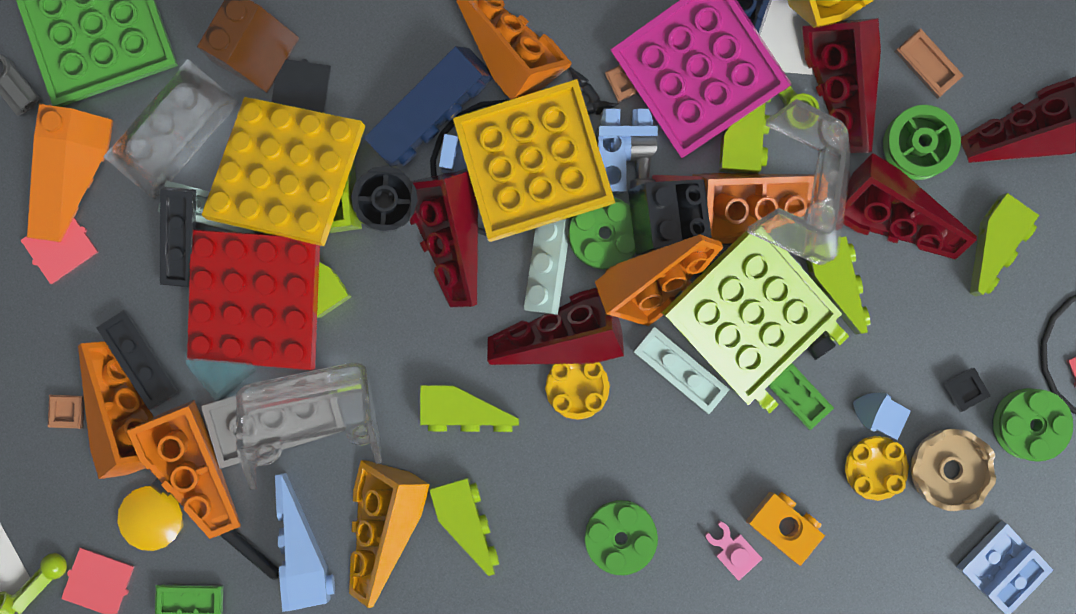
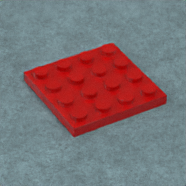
M193 230L192 254L190 255L187 360L302 370L315 369L320 245L270 234Z

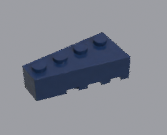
M455 46L364 139L389 166L406 165L416 156V148L423 142L426 144L439 133L440 130L438 128L447 120L450 121L463 109L462 106L478 95L485 88L486 84L493 79L488 67L470 48Z

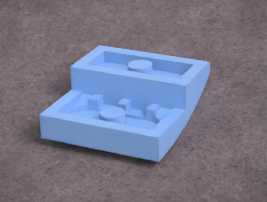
M1002 520L956 566L1004 614H1011L1053 571L1033 548L1029 547Z

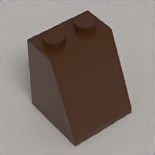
M224 0L197 47L213 63L268 93L275 81V77L285 60L288 59L299 37L260 5L251 0Z

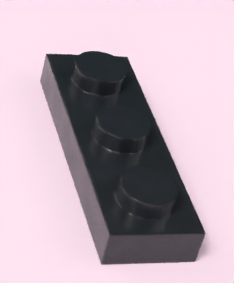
M163 187L160 189V285L189 287L193 230H196V189Z
M126 310L121 311L97 327L100 335L149 410L154 409L179 392Z

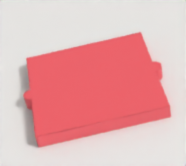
M75 217L61 243L27 238V236L20 240L33 258L32 264L40 268L50 284L55 283L98 253V250L86 234L87 229L81 227Z
M80 547L72 569L67 572L69 578L61 599L102 614H118L123 597L129 593L127 586L135 566Z

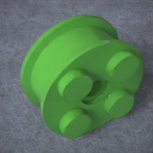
M917 105L905 110L891 121L883 137V152L886 161L899 168L912 180L929 179L948 169L956 160L961 146L960 131L955 120L946 111L932 105ZM919 138L924 140L925 147L920 145Z
M614 198L615 204L572 217L569 229V243L575 256L587 266L596 269H609L618 263L629 260L636 252L630 206L620 199ZM599 229H608L610 237L608 239L601 238L599 236Z
M1024 388L1009 393L1000 401L993 416V431L999 445L1010 455L1029 461H1046L1058 456L1069 444L1073 434V417L1067 404L1058 395L1047 390ZM1033 420V421H1034V426H1033V428L1031 429V428H1030V423H1031V421Z
M615 500L600 506L592 514L586 526L585 544L590 558L600 569L614 575H629L640 571L652 560L657 549L658 534L651 516L644 508L631 501ZM617 533H626L627 539L624 542L616 541L615 536Z

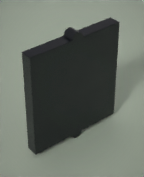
M286 59L275 77L271 102L324 113L331 66L309 63L307 59H302V61Z

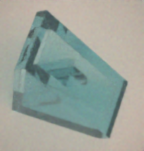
M186 358V366L215 400H222L257 371V366L250 363Z

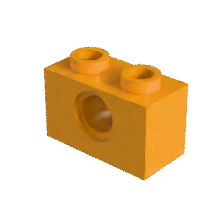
M782 491L778 496L773 492H769L746 522L792 561L801 566L825 537L818 530L822 524L807 512L802 517L793 509L796 503ZM786 517H792L795 522L794 530L790 534H782L779 529L781 520Z

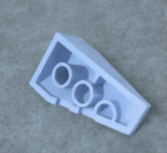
M287 473L275 475L276 512L278 521H283L284 528H279L278 547L281 554H285V561L282 562V566H279L282 612L326 604L331 599L330 595L335 594L334 575H328V566Z

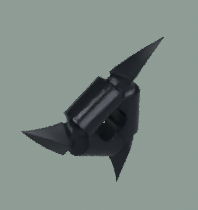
M569 67L573 80L578 79L582 94L589 98V102L586 104L588 114L595 112L597 115L602 113L603 109H611L620 104L600 101L601 98L592 85L588 83L589 80Z

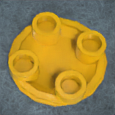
M599 362L594 364H554L547 375L545 385L547 399L553 409L566 418L577 420L592 417L599 412L608 399L610 388L607 373Z
M872 436L862 439L852 447L846 458L845 473L849 485L857 494L865 499L880 501L891 498L895 494H900L905 489L909 464L901 444L894 442L888 437Z
M144 486L133 490L124 498L118 509L117 523L121 535L130 545L140 550L155 551L166 547L176 539L178 533L183 528V514L179 502L171 494L169 496L164 493L160 495L151 486Z

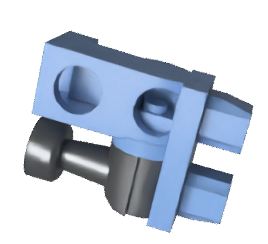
M620 109L602 110L600 126L596 129V141L613 194H624L627 191L626 161H635L636 179L630 181V189L645 182H656L654 179H649L651 157L657 150L658 126H653V119L649 109H633L632 126H621Z

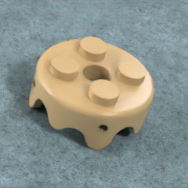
M959 429L939 430L922 440L914 452L911 462L913 484L921 497L935 507L947 511L975 509L984 503L985 497L996 483L993 463L995 453L990 445L969 431ZM951 460L956 461L960 467L958 476L953 479L947 478L944 474V466Z

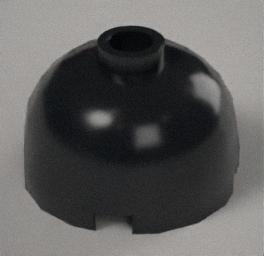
M389 166L374 167L368 170L355 183L351 196L353 211L358 220L370 230L382 233L396 231L405 226L414 215L418 201L416 188L409 177L400 169Z

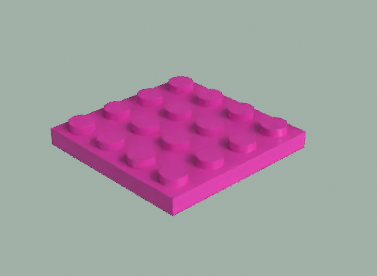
M679 0L610 49L681 158H684L792 85L737 0Z

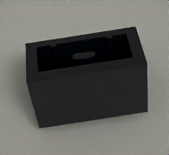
M704 179L645 182L628 190L636 255L646 254L700 234L712 238Z

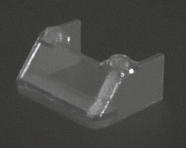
M796 99L768 118L766 126L818 150L810 206L805 211L804 219L778 208L748 226L747 233L815 264L824 265L838 256L851 172L849 134L846 126L839 119Z
M347 363L250 383L237 392L236 451L250 490L257 489L256 467L270 465L275 462L282 453V444L345 431L348 441L352 444L367 445L370 443L375 463H383L379 427L366 367L363 364Z

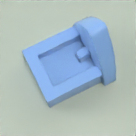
M444 134L439 163L442 173L459 172L467 169L458 136Z
M870 393L853 402L856 415L865 427L873 432L877 430L888 437L898 440L911 410L891 400V396L887 393Z

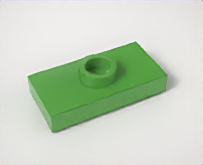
M793 363L768 385L808 430L813 429L834 409Z
M158 584L156 585L155 614H223L224 585Z

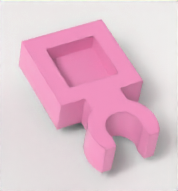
M718 521V526L723 530L722 536L714 539L706 532L704 534L705 538L710 544L722 548L715 556L739 581L762 560V557L741 534H738L732 540L729 527L724 522Z

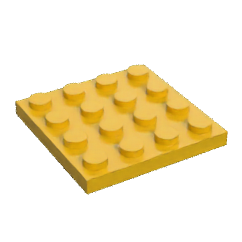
M578 79L453 118L489 242L615 204Z
M244 97L202 216L207 220L325 246L365 129L364 123L360 120Z

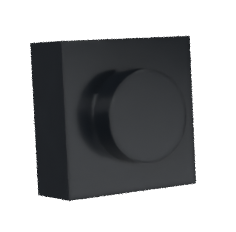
M970 368L943 383L959 412H963L990 397L975 368Z

